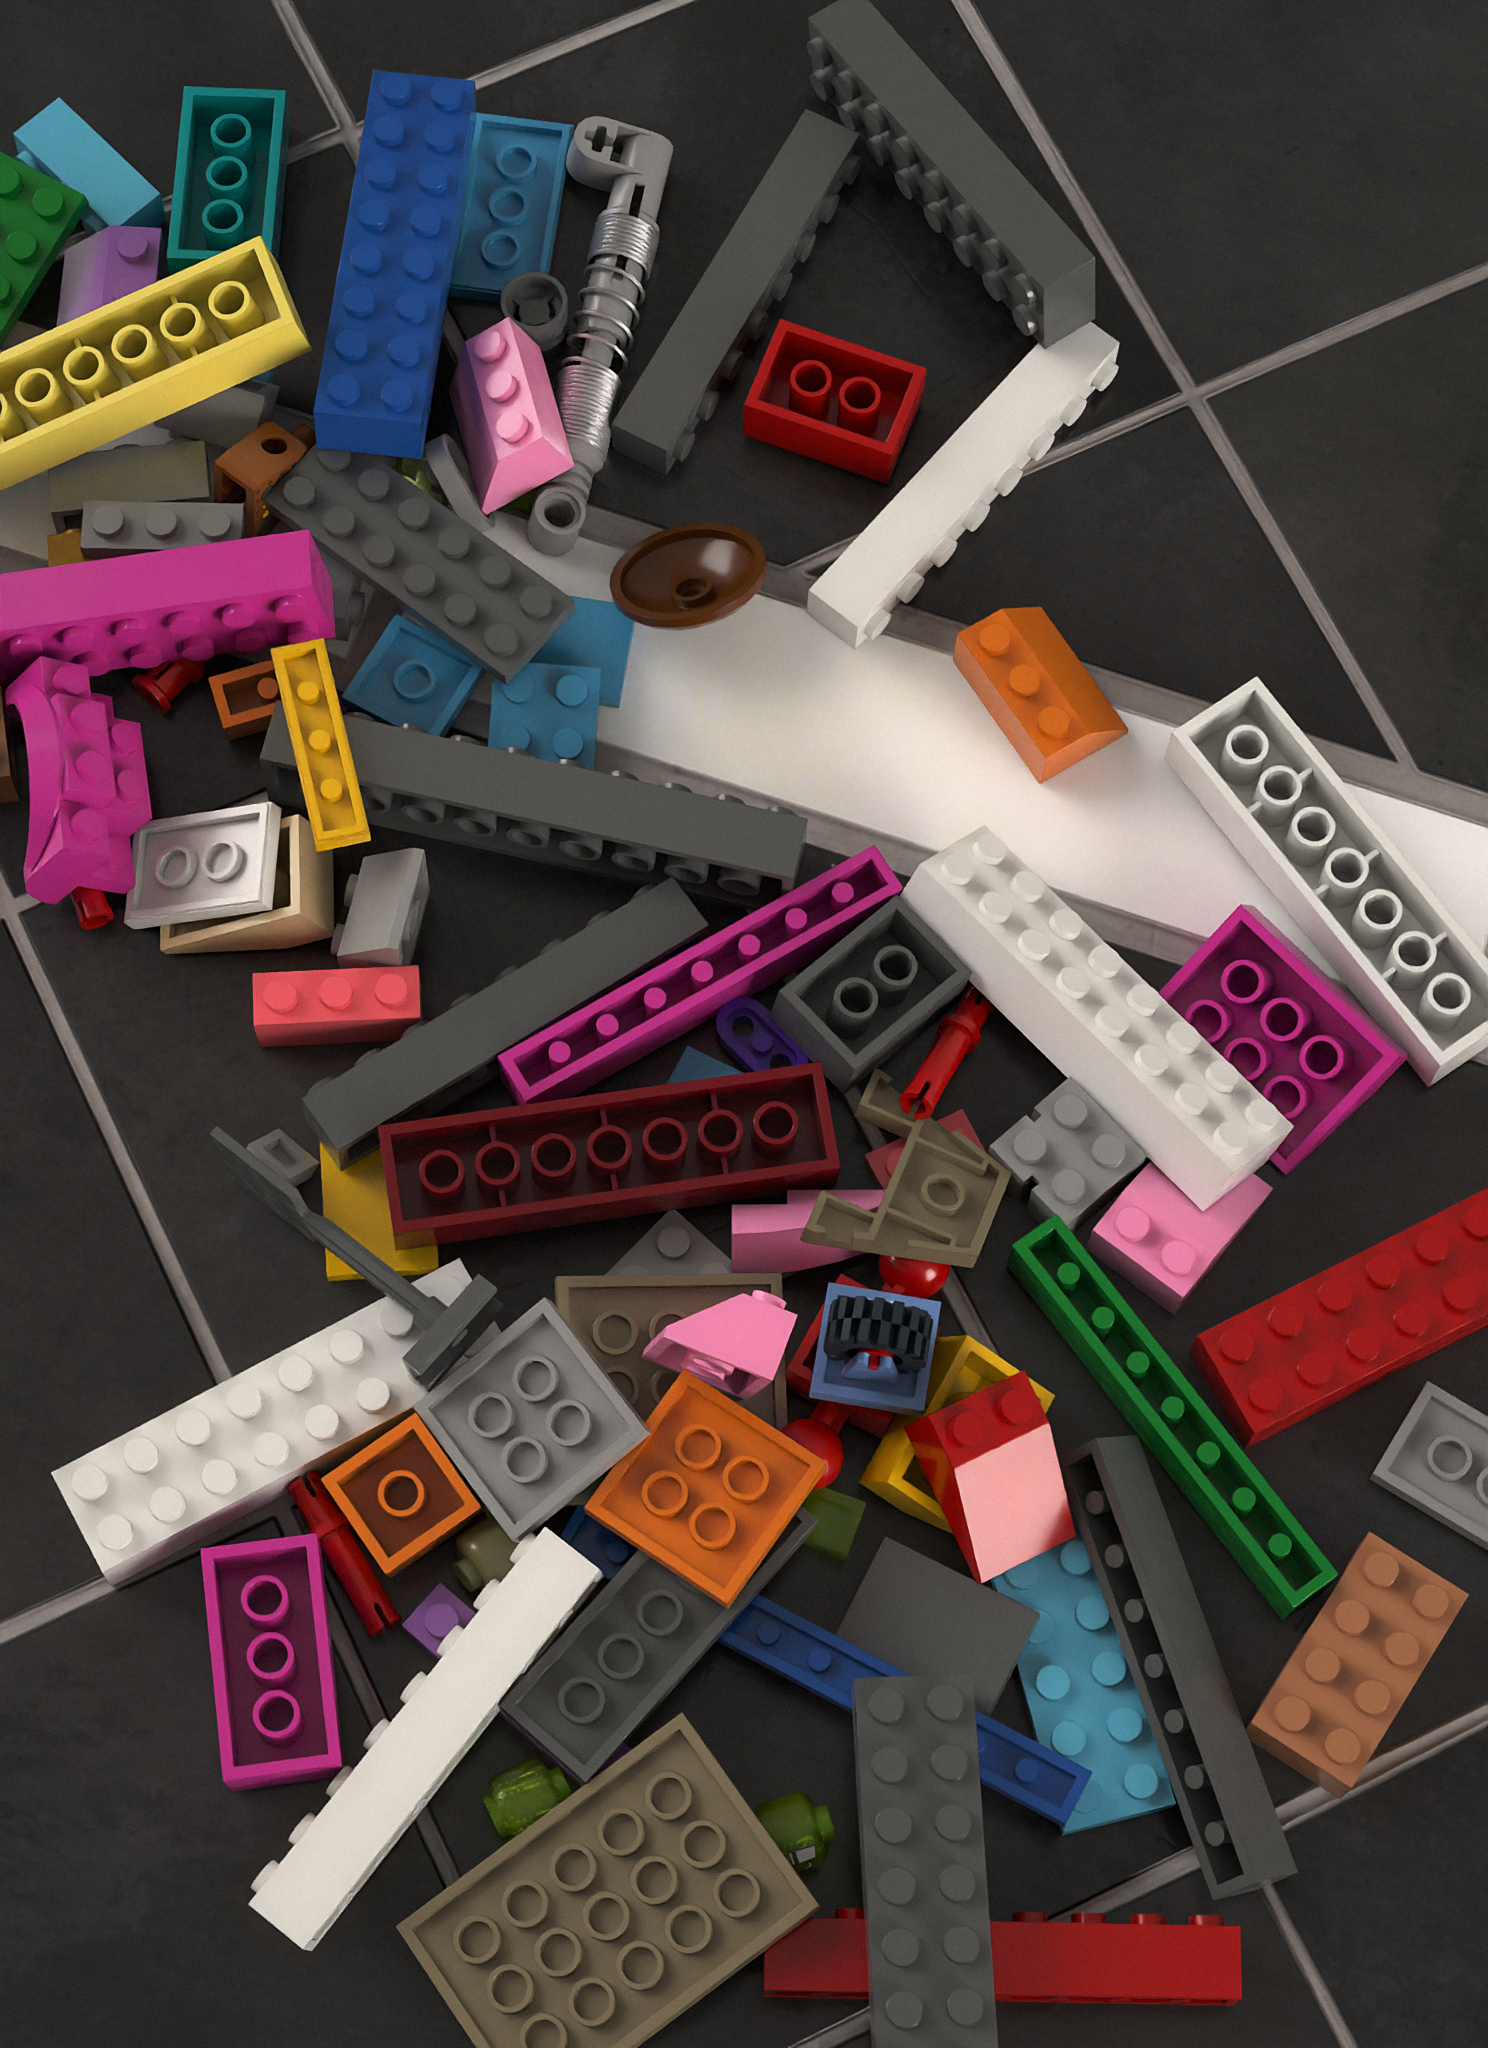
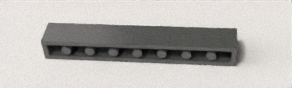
M805 109L612 422L613 450L665 475L668 474L676 459L682 462L687 457L695 440V433H693L700 419L708 421L712 416L720 397V393L717 391L725 379L732 381L741 367L744 359L743 348L749 339L756 341L760 337L768 319V313L766 312L773 299L778 302L781 301L789 288L792 279L791 269L797 260L804 262L809 256L816 239L814 232L821 221L827 224L831 220L839 202V195L837 194L843 184L851 185L857 177L863 161V157L858 155L859 133Z
M673 876L658 885L656 883L645 885L632 896L627 904L613 912L611 910L600 912L587 923L582 931L568 939L561 937L550 942L537 958L522 967L520 965H513L505 969L496 977L492 985L477 994L470 992L460 996L449 1006L447 1012L430 1022L422 1020L415 1023L403 1033L400 1040L383 1050L376 1048L365 1053L357 1060L352 1069L337 1078L330 1076L318 1081L310 1088L307 1096L302 1098L305 1120L340 1171H343L381 1148L378 1126L428 1119L499 1076L498 1055L709 938V924Z
M1138 1435L1095 1438L1058 1458L1068 1499L1212 1899L1217 1900L1256 1891L1298 1873Z

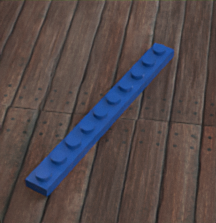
M577 1506L560 1538L598 1567L605 1576L602 1580L609 1583L639 1549L588 1516L584 1510L585 1506ZM759 1594L717 1639V1642L851 1714V1690L854 1678L911 1676ZM975 1710L980 1783L1065 1828L1091 1778L1092 1771Z

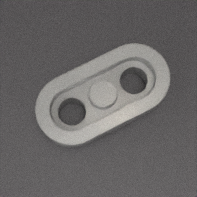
M442 434L427 442L424 446L426 456L422 457L421 463L430 481L436 486L441 485L450 502L447 504V509L481 533L495 527L494 513L491 512L486 515L481 511L470 467L454 440L449 435Z

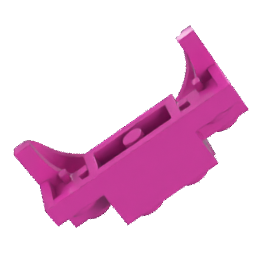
M40 656L7 687L3 695L7 716L19 720L23 724L27 748L30 808L28 843L23 869L26 891L33 898L52 905L60 902L77 886L125 895L136 885L130 837L152 819L140 723L114 718L112 697L91 692L88 666Z

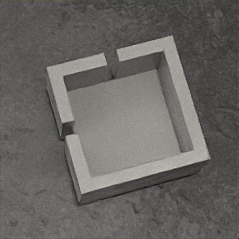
M1071 1076L1034 1107L1031 1119L1027 1115L1022 1117L992 1143L988 1150V1154L1012 1173L1006 1190L1018 1202L1026 1196L1031 1179L1037 1184L1031 1190L1026 1211L1040 1225L1055 1214H1058L1072 1234L1134 1180L1141 1172L1147 1154Z

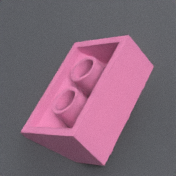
M510 317L465 341L451 382L449 394L481 511L488 515L574 467V462L541 348Z
M754 1290L752 1296L742 1293L668 1325L645 1347L641 1359L679 1374L683 1369H686L711 1387L748 1400L773 1381L798 1315L784 1310L786 1302L770 1293Z

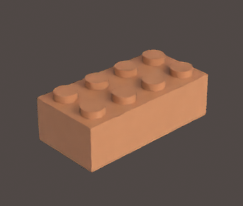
M1369 1531L1354 1552L1247 1725L1246 1732L1249 1740L1341 1799L1352 1789L1469 1594Z

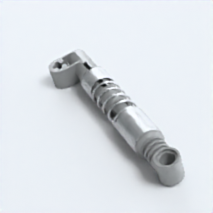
M600 116L586 118L578 124L566 155L568 172L577 182L611 194L607 210L602 211L595 223L588 257L586 258L587 267L584 269V275L589 282L586 288L578 292V298L583 302L582 310L572 315L573 322L577 325L576 334H572L566 339L568 346L573 351L581 354V357L572 356L561 361L562 369L558 373L557 381L555 382L556 386L553 391L574 467L538 486L531 515L526 525V535L529 543L538 552L550 556L565 554L573 548L586 518V507L589 490L592 486V478L595 473L603 468L604 461L606 460L612 434V422L617 415L623 388L619 377L623 376L628 370V360L625 354L634 346V337L630 331L634 330L639 324L640 315L636 308L640 307L645 300V291L642 285L650 278L659 243V226L656 220L673 154V145L664 136ZM612 152L621 155L619 163L610 161ZM630 208L636 209L635 216L628 215ZM640 290V299L637 302L638 293ZM633 314H635L634 323L631 325ZM629 337V345L626 347L627 339ZM573 338H576L583 346L582 350L572 344L571 340ZM621 356L623 368L616 374L610 369L612 358ZM568 361H579V365L566 367ZM556 516L562 519L566 526L556 527L550 524L545 517Z

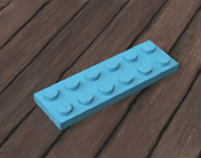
M1068 1496L1067 1500L1076 1536L991 1578L993 1590L1039 1612L1041 1615L1015 1666L1035 1741L1092 1771L1091 1778L1065 1828L1059 1825L1062 1836L1173 1808L1176 1804L1166 1768Z

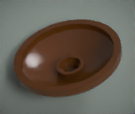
M720 523L681 525L653 534L630 548L618 560L612 570L610 591L617 609L624 616L637 623L661 630L698 628L732 615L756 594L766 577V557L760 542L753 535L738 527Z

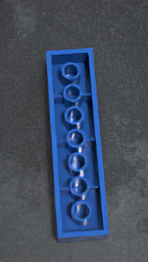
M373 70L313 411L317 448L422 459L477 120L476 86L473 80Z

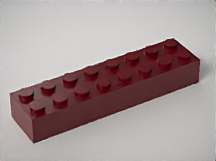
M822 1062L378 1126L396 1251L785 1194L787 1190H812L833 1187L837 1184L841 1169Z

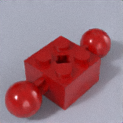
M880 1254L879 1272L884 1282L880 1291L922 1299L928 1298L943 1287L949 1276L950 1265ZM840 1274L836 1281V1284L869 1289L843 1274ZM825 1302L791 1360L785 1377L786 1389L811 1401L816 1406L809 1418L795 1420L787 1424L780 1431L827 1462L826 1471L812 1491L820 1490L831 1484L843 1467L844 1446L839 1433L846 1421L882 1440L897 1414L890 1411L809 1398ZM939 1325L937 1326L935 1343L937 1342L941 1326Z

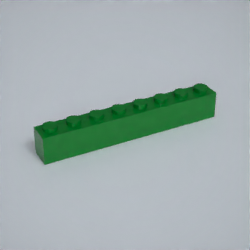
M1055 1214L1014 1243L1010 1250L1007 1266L1282 1621L1287 1620L1326 1591L1339 1575L1058 1214Z

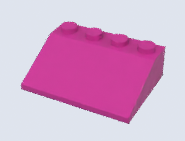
M1240 904L1158 992L1182 1018L1192 1025L1220 1055L1232 1064L1294 1126L1269 1157L1285 1175H1288L1363 1105L1410 1056L1399 1043L1252 905Z

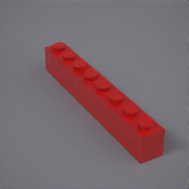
M836 1909L835 1918L809 1917L764 1951L762 1997L869 1999L864 1909ZM1015 1912L1012 1913V1922L990 1921L995 2001L1234 2006L1242 1999L1240 1926H1224L1223 1916L1195 1915L1189 1917V1925H1165L1164 1915L1135 1914L1130 1915V1924H1108L1106 1922V1914L1075 1913L1071 1914V1923L1048 1922L1047 1913Z

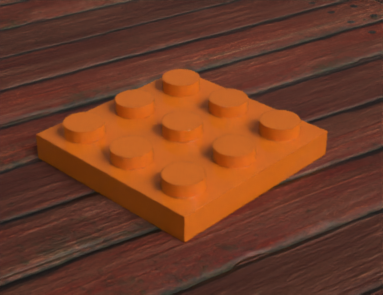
M683 1369L645 1422L652 1434L613 1466L585 1505L584 1510L588 1516L729 1609L826 1471L827 1462L686 1369Z

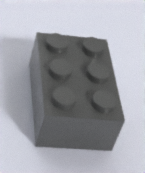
M896 895L779 990L769 1017L813 1063L822 1062L824 1075L845 1095L961 997L972 971Z

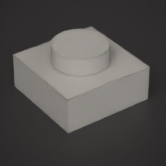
M279 1128L249 1143L246 1147L248 1151L294 1187L309 1180L320 1163Z

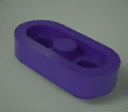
M737 997L724 1004L718 1011L715 1027L717 1040L747 1072L771 1069L770 1066L775 1061H784L789 1066L808 1064V1057L769 1017L771 1012L759 1001L749 997ZM745 1023L753 1031L750 1035L742 1037L734 1033L733 1027L737 1024Z

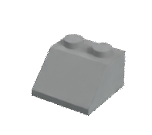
M413 847L366 856L363 858L359 875H350L344 897V905L350 906L346 924L337 923L331 943V955L337 956L339 969L410 966L430 893L425 850Z

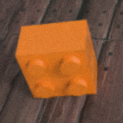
M417 1413L411 1415L321 1478V1481L383 1572L391 1578L485 1513L476 1496Z

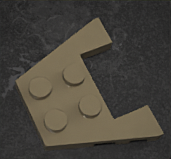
M875 1068L854 1116L906 1139V1144L876 1213H873L821 1190L800 1240L807 1244L973 1268L1012 1173L957 1129L951 1134L931 1117L923 1120L913 1118L921 1104L919 1099L916 1100L909 1114H906L899 1104L901 1094L890 1086L892 1078Z

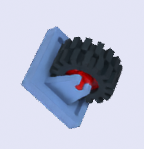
M828 1282L809 1398L922 1417L941 1302Z

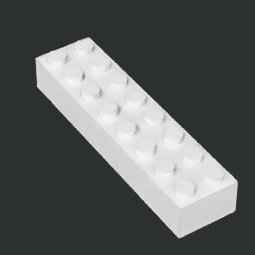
M1256 676L1171 733L1164 759L1375 1022L1410 1054L1406 1060L1424 1083L1430 1087L1488 1047V959L1260 679Z
M985 825L919 864L899 897L972 971L969 981L1067 1078L1071 1076L1147 1154V1157L1202 1211L1206 1210L1262 1167L1294 1126L1271 1102L1258 1092L1232 1064L1220 1055L1192 1025L1182 1018L1153 987L1144 981L1115 950L1106 944L1076 912L1068 907L1038 875L1030 870Z
M458 1258L411 1284L427 1297L435 1296L449 1307L472 1282V1279L462 1261ZM386 1296L51 1472L110 1586L118 1584L288 1493V1486L300 1477L305 1484V1481L308 1480L306 1474L319 1471L322 1475L346 1462L411 1415L417 1413L413 1406L429 1392L412 1380L402 1360V1357L425 1333L413 1323V1316ZM495 1320L434 1388L501 1334Z

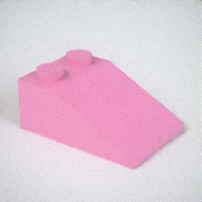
M1150 1161L1125 1188L1094 1227L1086 1250L1175 1316L1274 1188L1252 1173L1206 1210L1202 1211Z

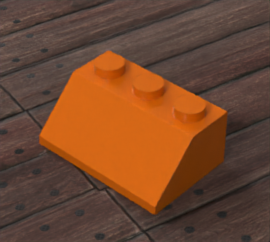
M1042 607L1002 608L957 634L953 662L1039 784L1128 733V727Z

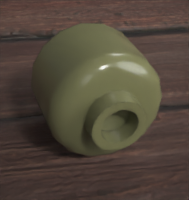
M485 1516L455 1539V1552L458 1560L452 1563L453 1570L467 1590L473 1592L479 1588L482 1591L494 1578L501 1583L515 1564L510 1561V1557L519 1543L513 1542L494 1516L489 1519Z

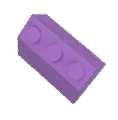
M108 226L66 249L57 327L166 278L168 263L162 229Z

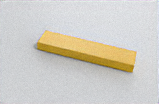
M324 638L270 649L317 852L371 841Z

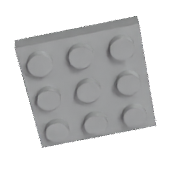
M546 1297L413 1406L510 1539L516 1543H520L526 1535L536 1530L652 1434L557 1307Z

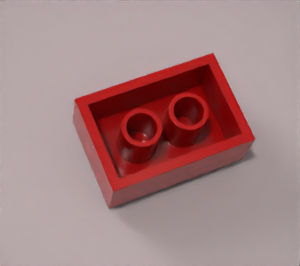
M780 319L744 403L743 435L889 484L923 400L927 368Z

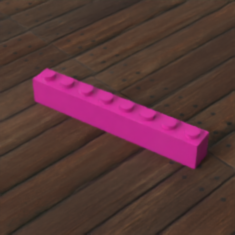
M874 844L498 1055L500 1079L517 1106L572 1098L717 1016L720 1008L737 997H750L821 957L896 895L900 896L904 888Z

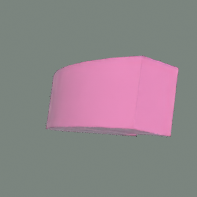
M787 1190V1204L732 1205V1273H785L840 1262L866 1252L807 1244L800 1240L821 1190ZM886 1190L823 1191L876 1213Z

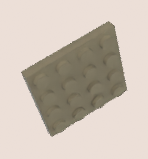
M782 1273L557 1276L555 1278V1306L645 1423L680 1375L641 1359L645 1347L668 1325L742 1293L752 1296L754 1290H759L783 1299ZM785 1350L773 1381L748 1400L716 1389L778 1431H781L788 1424ZM613 1466L563 1507L585 1506Z

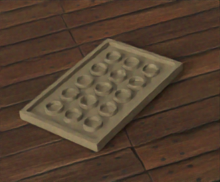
M680 1713L399 1923L396 1928L476 2048H637L822 1907L685 1714Z

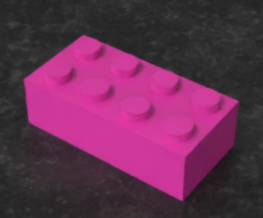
M317 1533L201 1548L222 1776L225 1785L230 1792L335 1778L345 1767L323 1555Z

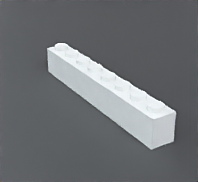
M1092 322L1087 323L1046 349L1038 342L814 583L808 592L807 613L855 650L867 637L873 640L879 636L891 619V610L900 601L908 603L914 598L924 583L925 579L923 576L933 565L941 567L947 562L957 547L956 540L966 529L973 532L980 526L989 513V504L999 493L1003 496L1008 495L1019 482L1023 473L1021 469L1031 458L1038 461L1046 454L1055 439L1053 434L1061 425L1065 423L1067 426H1070L1079 418L1087 404L1085 399L1095 388L1103 391L1111 383L1119 369L1115 362L1120 343Z
M544 1527L538 1536L530 1532L524 1537L510 1557V1561L515 1564L501 1583L494 1578L482 1590L473 1605L479 1611L466 1628L463 1629L460 1625H457L445 1637L437 1649V1653L442 1658L427 1676L422 1671L419 1672L405 1688L400 1697V1700L405 1705L392 1722L384 1718L375 1726L363 1744V1747L368 1752L355 1769L347 1765L338 1773L326 1790V1794L331 1799L317 1817L310 1812L301 1820L289 1837L288 1841L294 1846L280 1864L275 1860L269 1862L254 1880L251 1889L256 1894L248 1905L302 1949L312 1951L494 1719L500 1711L499 1704L539 1661L605 1577L598 1567L548 1528Z

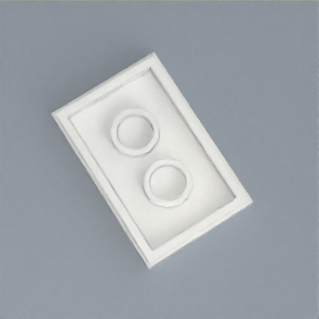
M273 802L148 821L133 834L132 859L136 885L127 892L124 924L136 930L272 910L282 809Z

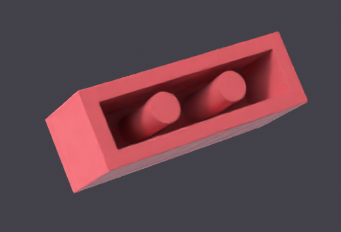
M419 966L253 973V1017L259 1047L400 1040L403 1033L409 1027L423 1020L422 985Z

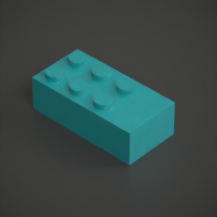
M184 86L167 248V263L170 276L257 236L262 237L276 262H279L291 127L286 90Z

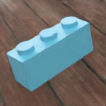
M60 97L13 133L18 155L15 157L16 160L86 196L90 204L80 219L83 221V227L89 236L108 226L157 228L166 221L160 192Z

